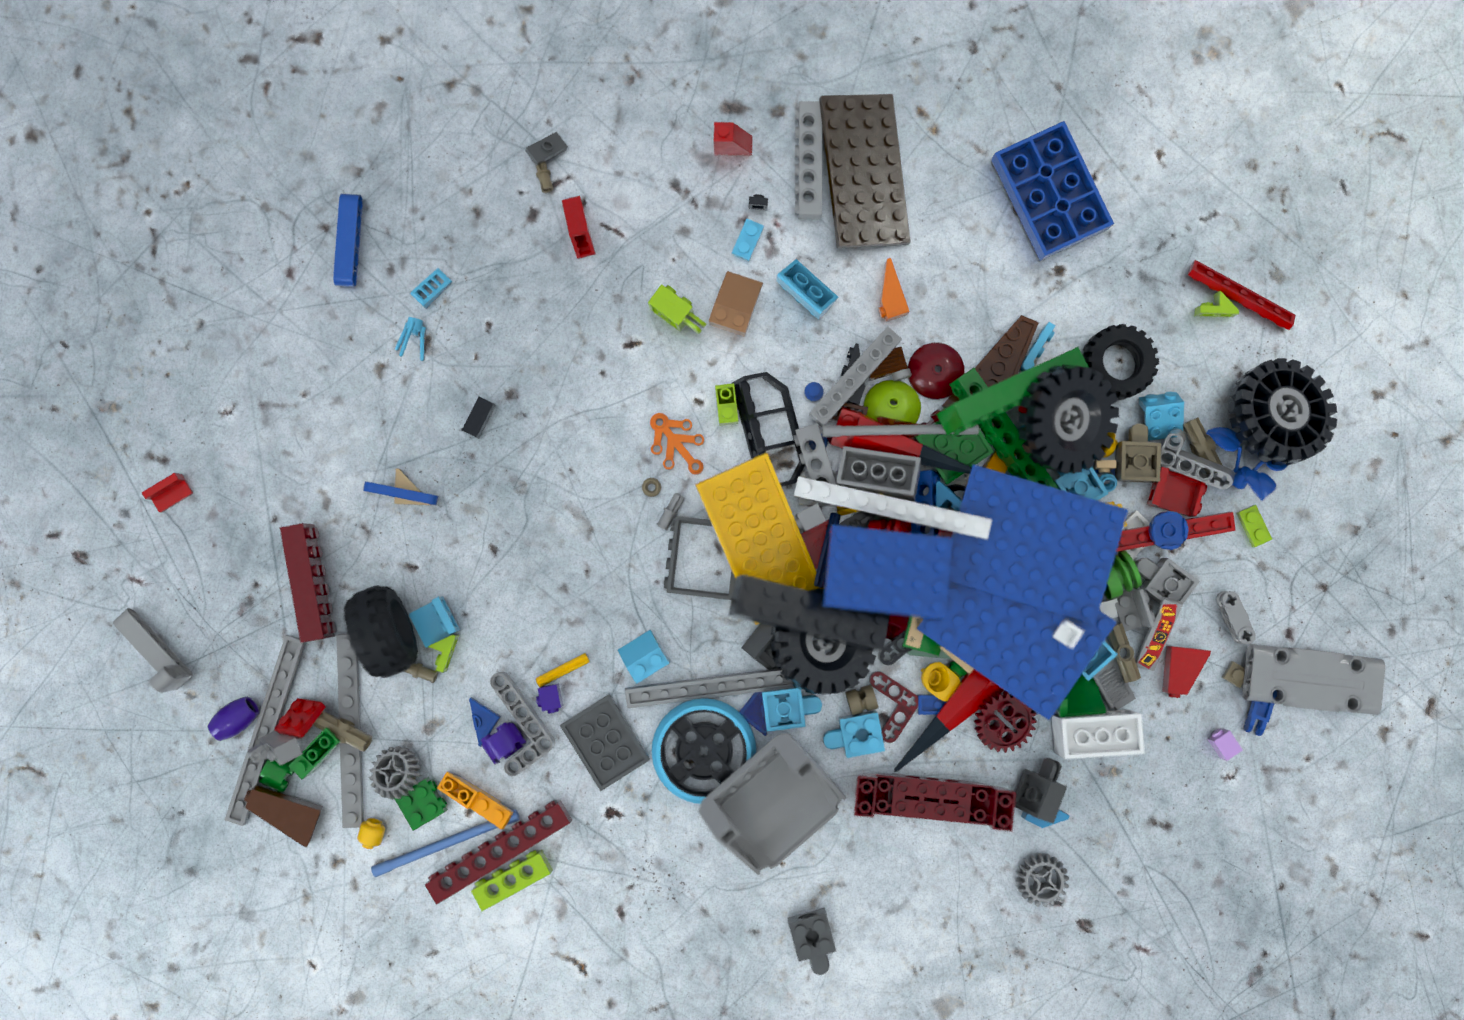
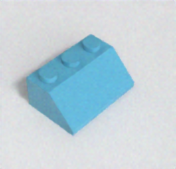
M797 259L777 275L776 281L781 287L788 291L797 302L801 303L817 319H820L839 298Z

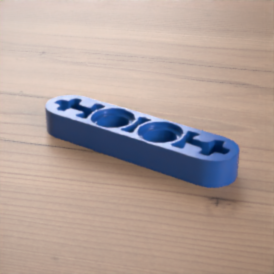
M366 481L364 483L363 491L437 505L438 496Z

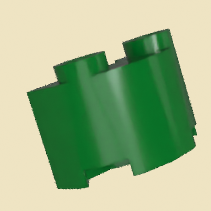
M296 758L282 765H279L275 760L270 761L268 759L260 773L262 778L259 782L279 793H283L289 784L287 782L289 774L293 775L295 773L289 765Z

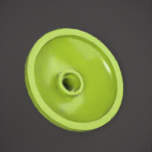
M885 380L874 385L868 391L863 405L868 407L866 416L884 425H915L921 413V402L918 394L910 385L899 380ZM890 401H895L897 404L891 405Z

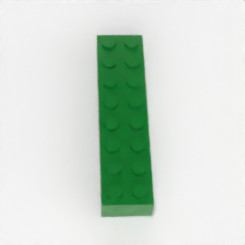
M1079 347L953 403L937 413L946 435L953 432L955 435L960 434L970 427H975L985 420H990L1000 413H1005L1015 406H1020L1023 396L1032 397L1027 391L1032 382L1039 383L1037 376L1042 372H1049L1051 367L1075 365L1088 368Z

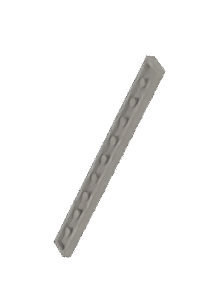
M348 634L336 635L339 718L351 721L355 724L356 728L361 730L359 663L350 644ZM340 743L342 828H360L361 823L364 822L361 751L347 743Z
M285 635L248 750L259 743V738L275 731L274 728L279 723L305 642L300 643L299 638ZM248 752L246 753L225 821L241 826L246 824L250 811L245 808L247 802L244 801L248 789L252 790L255 785H259L260 773L267 759L253 763Z
M780 668L625 688L627 708H635L694 699L795 688V686L792 685L793 681L786 680L780 673L783 669Z

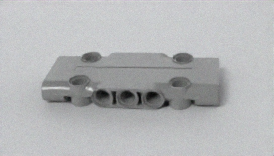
M1250 644L1246 652L1243 698L1249 701L1283 704L1290 707L1378 715L1382 708L1385 662L1382 659L1351 656L1342 653ZM1278 652H1280V659H1279V660H1277V657H1276V655H1277ZM1276 690L1277 697L1273 699V692Z

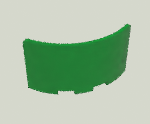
M1082 674L1057 709L1060 718L1105 714L1107 712L1093 677L1088 681Z

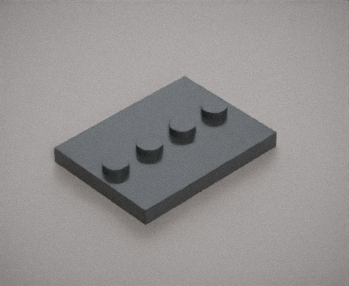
M610 694L560 725L600 791L650 760Z

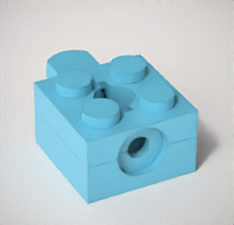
M1093 467L1088 470L1082 468V472L1079 473L1069 472L1068 474L1058 472L1060 477L1054 480L1060 490L1097 501L1109 494Z
M796 687L762 692L767 732L806 727L804 715L817 714L822 709V702L818 696H802L801 690Z
M876 710L854 716L838 717L840 729L827 731L823 736V742L828 749L844 747L846 758L885 751L879 716Z

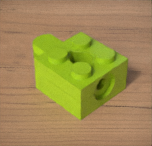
M661 284L648 301L652 312L680 332L687 325L696 333H701L702 330L692 323L690 319L703 328L706 326L704 321L694 315L692 302L684 296L682 298L677 296L676 290L669 285L665 287Z

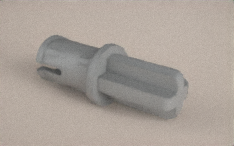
M678 493L673 495L667 508L664 507L665 511L656 525L668 530L673 518L677 516L676 513L684 501L682 495Z

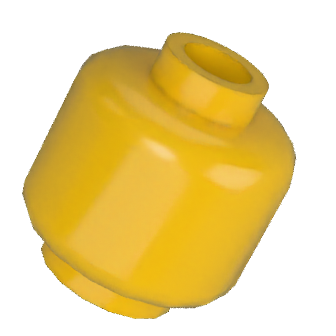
M368 818L367 821L361 823L357 840L362 844V847L373 849L381 845L385 833L382 821Z

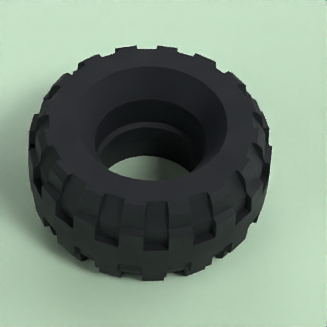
M373 586L353 594L351 599L346 601L344 605V621L350 644L358 661L369 675L387 678L408 670L416 662L418 648L413 626L400 597L397 596L393 589L388 586Z

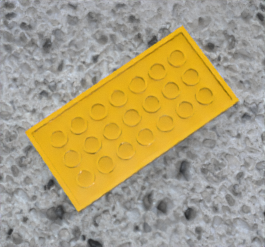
M765 452L695 484L735 580L737 576L744 574L807 591L819 588L814 586L815 567L768 453Z

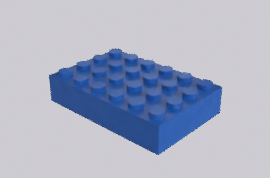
M1065 121L1008 146L993 155L991 161L1040 261L1100 234L1114 225Z
M832 525L829 533L822 607L934 620L946 619L953 538Z

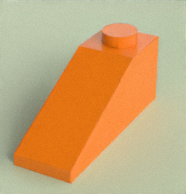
M888 258L885 262L880 307H878L881 318H885L886 322L906 316L910 312L891 258Z

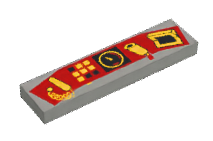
M1162 597L1155 614V626L1149 628L1135 660L1138 667L1152 671L1155 670L1183 606L1182 602Z

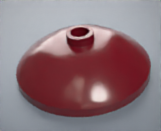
M939 342L928 343L918 348L908 363V369L911 371V377L908 380L912 388L918 394L928 399L938 400L949 397L953 394L949 384L965 374L964 363L959 353L951 346ZM935 366H939L941 368V372H936L934 369Z

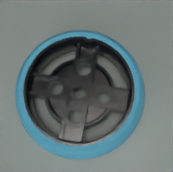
M694 699L673 708L658 725L652 742L653 765L660 781L675 796L688 802L701 804L702 800L716 788L696 789L685 785L683 782L689 777L697 780H711L715 778L719 784H722L735 772L729 766L733 757L731 740L738 733L743 747L740 767L756 754V741L747 720L732 706L714 699ZM707 712L717 714L726 720L719 726L710 722L693 724L687 716ZM673 730L678 736L675 746L677 763L669 768L665 747L669 733ZM688 732H694L697 735L696 740H687L686 734ZM720 733L724 736V740L721 743H716L713 740V736ZM702 746H703V748L707 747V748H708V751H707L708 755H705V754L701 755V754H700V751H701L700 747H702ZM687 759L694 761L695 766L692 769L685 767L684 762ZM714 761H719L722 764V768L716 771L711 767V764Z

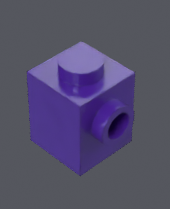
M559 683L538 688L539 696H536L538 707H541L542 711H547L548 714L558 712L559 708L563 706Z

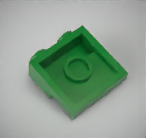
M429 777L420 781L419 784H415L413 791L408 790V796L402 795L401 799L395 798L397 805L413 831L448 810L446 808V800L443 796H439L434 780H430Z

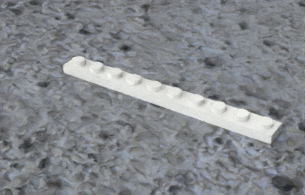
M798 477L794 496L987 540L992 519Z

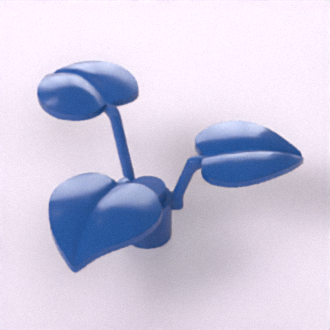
M1216 427L1207 431L1206 434L1210 435L1214 442L1222 449L1231 452L1238 450L1236 465L1233 470L1235 472L1232 483L1234 487L1244 489L1248 484L1261 501L1275 491V481L1266 473H1259L1257 469L1266 463L1271 470L1282 471L1288 465H1272V460L1268 462L1260 461L1252 470L1247 466L1239 468L1242 447L1235 436L1237 433L1225 427Z

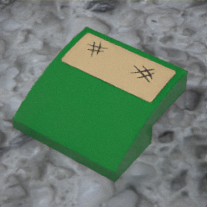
M909 617L902 646L939 656L940 645L916 629L923 618Z

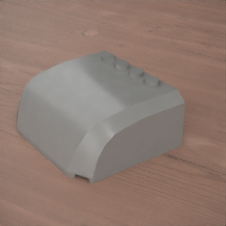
M788 733L774 737L722 784L717 786L714 791L702 800L698 813L714 837L759 875L760 870L766 867L772 869L778 866L832 819L839 810L837 806L846 797L824 770Z

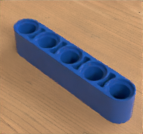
M340 194L333 274L335 286L355 287L357 284L363 206L361 195Z

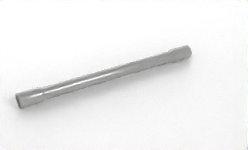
M941 424L822 425V437L946 434ZM979 425L966 429L960 435L978 434Z

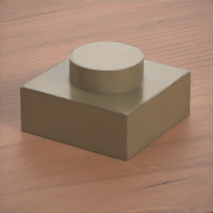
M1231 661L1222 678L1241 688L1244 682L1245 668Z

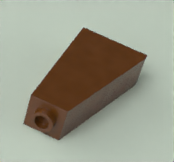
M256 785L252 790L248 789L244 801L247 802L246 809L300 845L308 847L323 806Z

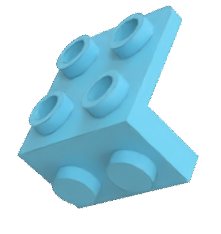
M1166 392L1160 395L1148 394L1145 397H1139V405L1145 412L1144 425L1148 427V441L1166 439L1169 432L1173 429H1181L1183 431L1184 401L1177 392Z

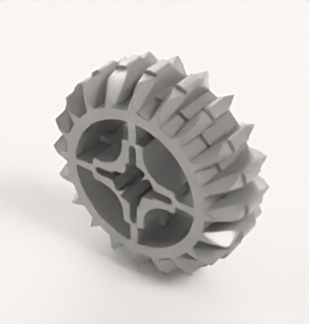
M400 746L395 748L389 747L388 751L382 750V756L376 755V762H371L374 765V768L369 770L373 773L369 777L373 781L371 786L383 798L391 800L395 798L401 799L402 795L408 796V790H414L413 784H419L416 781V777L421 776L420 773H417L421 769L419 765H416L419 760L407 748Z
M1038 853L1037 859L1034 855H1031L1032 861L1030 862L1024 859L1026 866L1019 865L1022 872L1016 873L1021 878L1017 879L1016 883L1021 885L1018 887V891L1023 892L1022 897L1024 899L1028 898L1030 904L1035 901L1037 907L1040 906L1041 902L1044 907H1047L1048 902L1051 905H1055L1054 899L1061 901L1059 895H1066L1063 888H1069V885L1065 883V881L1069 880V877L1065 875L1068 872L1067 869L1062 868L1064 864L1061 861L1057 862L1055 856L1050 858L1049 854H1046L1043 858V855ZM1046 865L1041 871H1034L1036 867ZM1053 869L1055 870L1057 875L1056 884H1054L1051 881V877L1053 875V873L1051 872L1053 871ZM1029 876L1034 879L1032 891H1030L1028 886ZM1037 877H1042L1043 879L1045 878L1048 883H1043L1042 881L1040 882ZM1045 889H1051L1049 893L1041 895L1039 894L1042 893Z

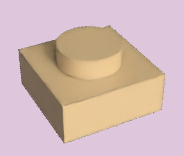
M1116 460L1094 461L1095 465L1092 466L1094 470H1098V473H1110V470L1116 468Z

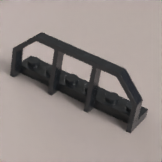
M768 372L747 375L737 379L732 383L735 386L736 404L751 459L769 450L795 445L799 463L790 480L781 482L780 485L783 487L796 483L806 465H802L799 454L802 453L801 447L796 446L794 437L792 441L765 446V441L760 432V423L757 420L758 417L786 412L792 436L797 435L795 430L799 429L788 387ZM759 378L767 381L781 391L785 407L755 413V404L752 401L750 385L747 381Z

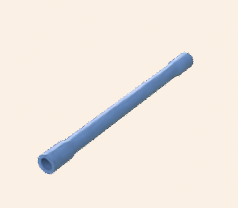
M516 809L512 810L514 813L507 825L520 820ZM487 821L392 860L376 864L371 867L374 877H378L395 868L498 827Z

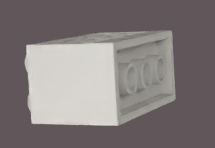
M1124 709L1109 710L1105 714L1061 718L1059 714H1053L1054 753L1064 759L1145 754L1141 713Z

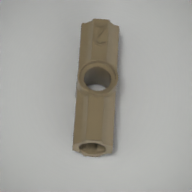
M1197 417L1184 423L1183 429L1191 442L1190 449L1192 453L1222 465L1215 451L1216 444L1212 437L1206 434L1199 418ZM1204 468L1206 474L1211 473L1208 468Z
M1117 623L1109 633L1108 638L1112 649L1118 654L1115 659L1124 683L1133 682L1140 679L1141 675L1134 658V650L1129 644L1123 624ZM1122 648H1125L1127 654L1121 658L1119 652Z
M324 710L313 724V726L322 731L328 727L340 740L339 743H347L362 752L366 751L372 742L373 736L356 728L354 723L343 718H337Z

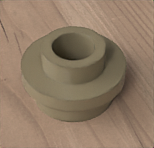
M648 478L643 482L642 490L645 495L654 497L660 493L661 484L655 478ZM654 484L655 490L649 491L648 486Z

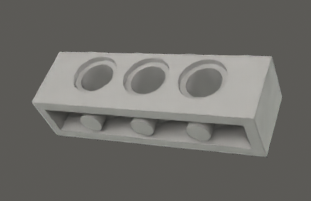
M818 423L795 430L797 434L793 435L795 444L800 446L802 450L799 457L802 465L806 464L808 470L804 472L806 478L816 481L819 478H825L828 483L836 485ZM813 441L816 443L814 451L810 452L805 449L807 442ZM815 459L822 462V466L818 470L811 468V462Z

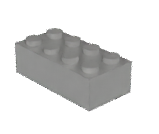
M843 446L836 485L915 502L922 466L921 458Z

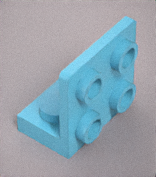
M443 596L433 599L431 603L409 614L426 648L460 631Z

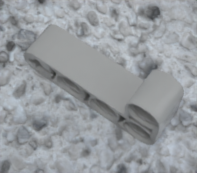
M1173 429L1169 432L1161 449V465L1163 467L1224 490L1231 487L1235 475L1230 468L1181 450L1186 439L1184 431ZM1171 436H1178L1181 442L1174 443L1171 440ZM1170 453L1173 459L1167 460L1163 454ZM1188 460L1191 462L1192 466L1185 467L1182 464V461ZM1201 468H1208L1211 473L1203 474ZM1223 476H1227L1226 481H1222Z

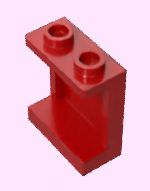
M1161 467L1160 481L1152 483L1146 505L1177 512L1188 517H1196L1201 512L1202 503L1200 502L1202 496L1207 491V485L1189 476L1169 471V468Z

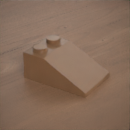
M727 271L709 318V325L745 337L763 283Z

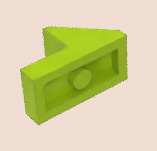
M1221 291L1214 294L1213 303H1201L1200 306L1194 309V316L1234 317L1239 314L1238 308Z
M453 634L428 646L442 652L438 654L435 665H437L436 671L447 672L459 635Z

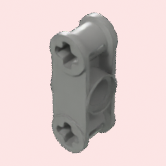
M1232 591L1220 592L1216 597V602L1232 639L1240 644L1248 645L1253 643L1256 635L1239 595Z

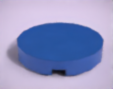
M1160 512L1150 522V539L1154 545L1161 549L1173 550L1179 548L1188 537L1189 528L1187 521L1177 512Z

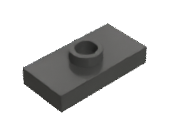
M555 132L526 147L525 151L537 166L567 150L568 146L560 135Z

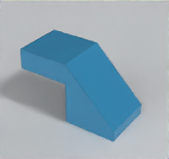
M1058 810L1054 824L1068 820L1070 815L1062 810ZM1024 811L1021 815L1023 819L1041 828L1053 825V823L1038 819Z

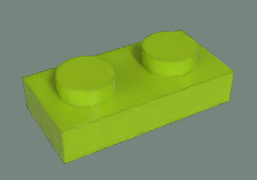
M1252 505L1236 513L1253 548L1273 540L1257 505Z

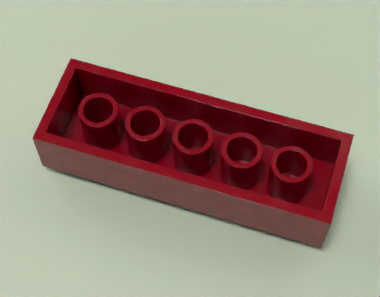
M307 523L280 527L300 643L335 637L336 626L331 619L333 609L327 597L329 595V587L325 584L324 580L326 571L324 565L321 564L320 558L322 557V549L318 546L317 538H319L318 529L314 524Z

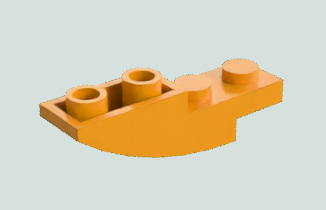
M448 771L437 787L438 790L465 808L472 809L501 830L506 827L514 813L502 805L501 801Z

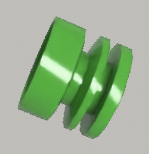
M1125 550L1115 554L1104 592L1108 600L1122 596L1123 588L1127 592H1131L1133 588L1137 589L1142 586L1138 568Z

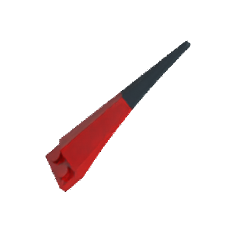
M842 407L836 425L873 426L884 424L861 412ZM905 435L832 437L830 442L831 445L840 448L846 446L921 458V464L924 466L970 474L972 467Z
M975 669L970 674L967 672L932 722L894 768V772H898L978 711V706L985 705L983 700L990 701V694L995 698L996 692H1003V688Z

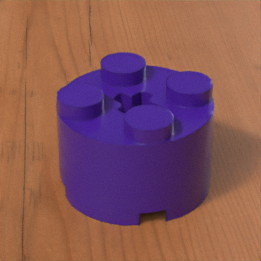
M505 722L496 728L498 732L492 735L488 734L480 740L482 748L494 765L500 763L502 757L507 759L523 747L522 744L527 743L514 723Z

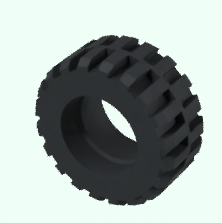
M1126 324L1109 326L1092 336L1083 348L1084 353L1082 355L1088 368H1092V370L1104 375L1102 379H1107L1113 387L1109 391L1115 392L1118 400L1130 398L1144 391L1154 381L1153 377L1158 372L1156 365L1159 364V358H1155L1158 350L1157 347L1153 348L1151 345L1154 341L1151 337L1147 339L1145 337L1146 332L1143 330L1138 332L1137 327L1133 325L1126 327ZM1110 346H1122L1132 354L1135 368L1133 374L1128 379H1116L1106 371L1103 356L1106 349Z

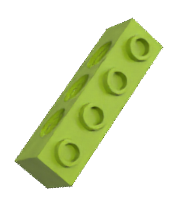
M533 850L525 855L526 859L522 861L517 859L511 862L508 869L503 871L501 868L491 874L492 877L488 880L482 878L475 882V887L471 892L481 911L492 907L550 875L553 869L543 850L538 852ZM530 865L533 868V873H526L524 866ZM507 875L515 876L516 882H509ZM490 884H496L499 891L493 892L490 889Z

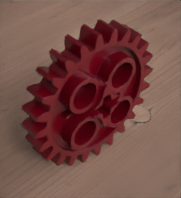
M1005 690L1003 695L997 691L995 698L990 694L989 702L983 700L985 706H978L981 713H975L979 719L974 720V723L977 725L974 729L978 733L977 737L982 740L981 742L985 746L987 745L990 750L994 748L997 752L1002 748L1006 753L1008 748L1014 751L1015 745L1021 748L1022 741L1028 743L1026 737H1032L1030 730H1036L1032 724L1037 722L1034 718L1037 714L1032 708L1013 695H1009ZM1006 706H1009L1006 711H1003ZM997 710L1017 731L1013 732L994 714V711ZM995 719V722L992 725H989V723Z

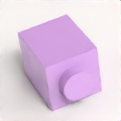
M1217 729L1208 738L1220 759L1228 761L1243 751L1230 730Z

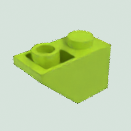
M734 383L715 385L719 425L738 424Z

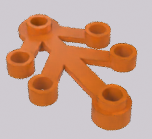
M663 413L654 414L650 420V425L655 430L654 444L651 446L652 453L654 455L662 453L661 439L662 433H664L668 438L666 459L663 461L664 468L667 470L674 468L673 457L674 448H676L689 464L688 469L693 475L700 474L703 471V463L698 459H694L681 442L694 443L696 446H701L704 443V437L701 434L694 436L674 434L669 427L682 428L684 431L691 430L692 422L689 419H684L683 421L669 420ZM658 419L663 420V424L661 426H658L656 424V421ZM689 422L690 427L687 429L684 428L683 423ZM698 436L701 437L702 442L696 443L695 438ZM655 446L660 447V451L657 453L653 451ZM666 461H672V466L666 467ZM694 463L699 464L698 470L692 469Z

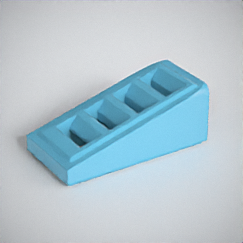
M437 268L410 294L423 307L427 308L452 281ZM437 276L444 281L443 284L436 279ZM432 281L439 286L437 289L430 284ZM427 286L433 291L431 294L425 290ZM423 292L427 298L424 299L419 294Z

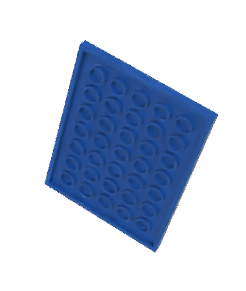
M972 465L959 512L992 519L988 540L956 532L952 533L949 581L1095 625L1128 509Z
M949 581L946 619L934 620L923 618L916 629L1047 720H1050L1117 622L1099 610L1095 625ZM1062 620H1067L1084 631L1073 648L1067 647L1052 637Z

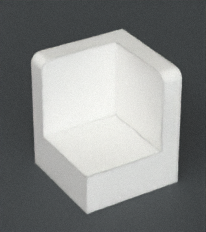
M1117 598L1102 600L1099 610L1110 618L1118 617L1115 603L1118 602Z
M1062 620L1052 637L1067 647L1073 648L1084 631L1069 621Z

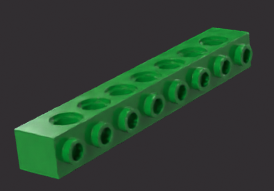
M972 368L949 384L954 395L960 400L971 396L969 390L975 394L988 388L975 368ZM1006 412L1000 413L996 417L979 424V428L985 435L986 440L993 446L997 456L1005 463L1011 475L1059 489L1047 470L1041 467L1040 464L1033 462L1029 458L1031 454L1024 451L1022 444L1025 440L1019 439L1018 429Z

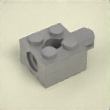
M1141 558L1135 562L1140 576L1145 579L1139 589L1146 591L1148 596L1158 604H1160L1162 597L1174 599L1184 604L1200 582L1169 558H1161L1158 564L1149 558Z

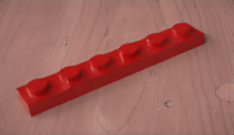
M1194 260L1191 264L1188 275L1195 281L1204 283L1212 290L1221 291L1228 299L1240 303L1246 309L1253 310L1261 317L1273 321L1279 327H1284L1287 330L1293 327L1296 316L1294 313L1197 260Z

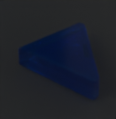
M755 692L739 712L751 726L766 737L767 729L762 692Z

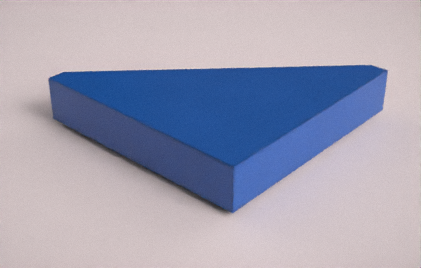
M471 697L469 702L474 728L477 734L478 746L482 747L480 740L491 733L501 716Z

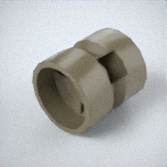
M871 684L861 687L860 691L853 689L845 692L852 716L863 713L864 709L867 711L878 709L877 699Z

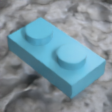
M746 219L733 248L732 255L749 262L764 229V225Z

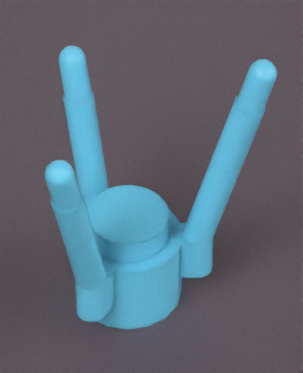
M408 317L404 330L395 346V350H398L402 344L399 353L400 357L404 354L410 335L418 336V333H420V360L424 361V333L426 327L422 326V320Z

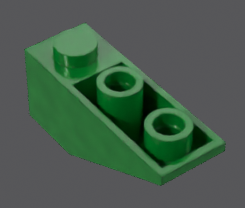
M326 727L289 767L303 780L327 759L340 740Z

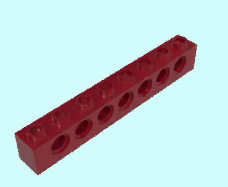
M554 800L544 806L545 810L540 813L538 810L528 816L529 820L524 823L521 820L511 826V831L507 833L505 831L500 832L495 836L496 840L489 843L486 841L478 846L479 850L475 853L469 851L464 854L460 862L457 864L455 861L444 867L446 870L442 873L437 871L430 875L425 887L435 904H439L570 824L572 818L561 800L557 803ZM550 816L553 821L552 824L544 823L543 817ZM527 826H533L536 834H529ZM516 836L519 839V844H512L510 837ZM494 846H499L502 849L501 855L494 852ZM478 856H482L485 858V865H481L478 863ZM462 866L468 868V875L462 874L460 870ZM444 877H450L452 885H447L444 882Z

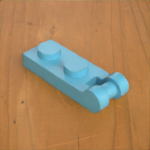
M1048 322L1043 327L1022 362L1021 372L1035 366L1033 361L1044 352L1045 348H1043V345L1054 336L1055 332L1053 329L1056 325Z

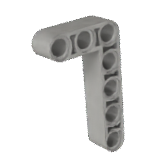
M127 608L113 621L114 626L157 671L149 680L150 685L156 691L163 693L178 690L193 676L188 667L134 610Z
M498 672L491 677L490 685L532 742L507 760L504 765V771L507 775L516 776L547 754L554 747L555 739L511 677L506 672ZM497 676L504 678L505 683L503 686H499L496 683ZM509 691L515 693V701L508 700L507 694ZM520 707H524L527 710L526 717L519 715L518 710ZM531 723L538 725L539 730L537 733L530 730L529 726ZM541 739L549 740L550 747L543 748ZM531 750L534 753V759H527L525 752ZM510 762L518 764V771L510 769Z

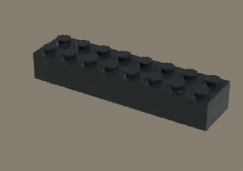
M744 574L736 577L728 616L870 651L884 650L890 615L822 607V594Z

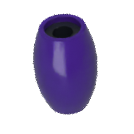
M246 696L236 699L225 705L212 717L208 723V730L218 741L232 738L252 724L259 714V708L250 697Z

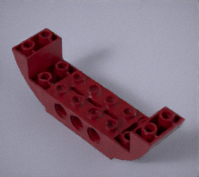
M895 773L861 774L857 776L854 816L874 818V814L979 824L988 825L992 830L1012 832L1016 791L965 780Z

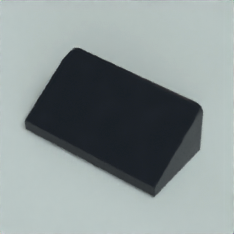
M478 397L462 431L479 439L496 405Z

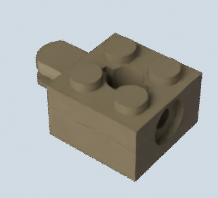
M1141 423L1135 424L1129 428L1128 441H1121L1116 445L1115 477L1117 481L1159 482L1161 443L1148 442V427Z

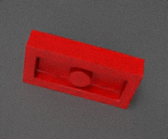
M173 473L141 492L145 499L152 500L158 512H164L193 494L185 478L179 473Z

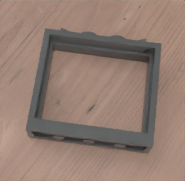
M675 516V520H672L670 531H674L673 539H669L668 550H671V558H667L666 569H669V575L664 578V588L667 589L666 593L732 600L735 577L732 570L729 594L674 587L681 523L712 526L711 521L707 519Z

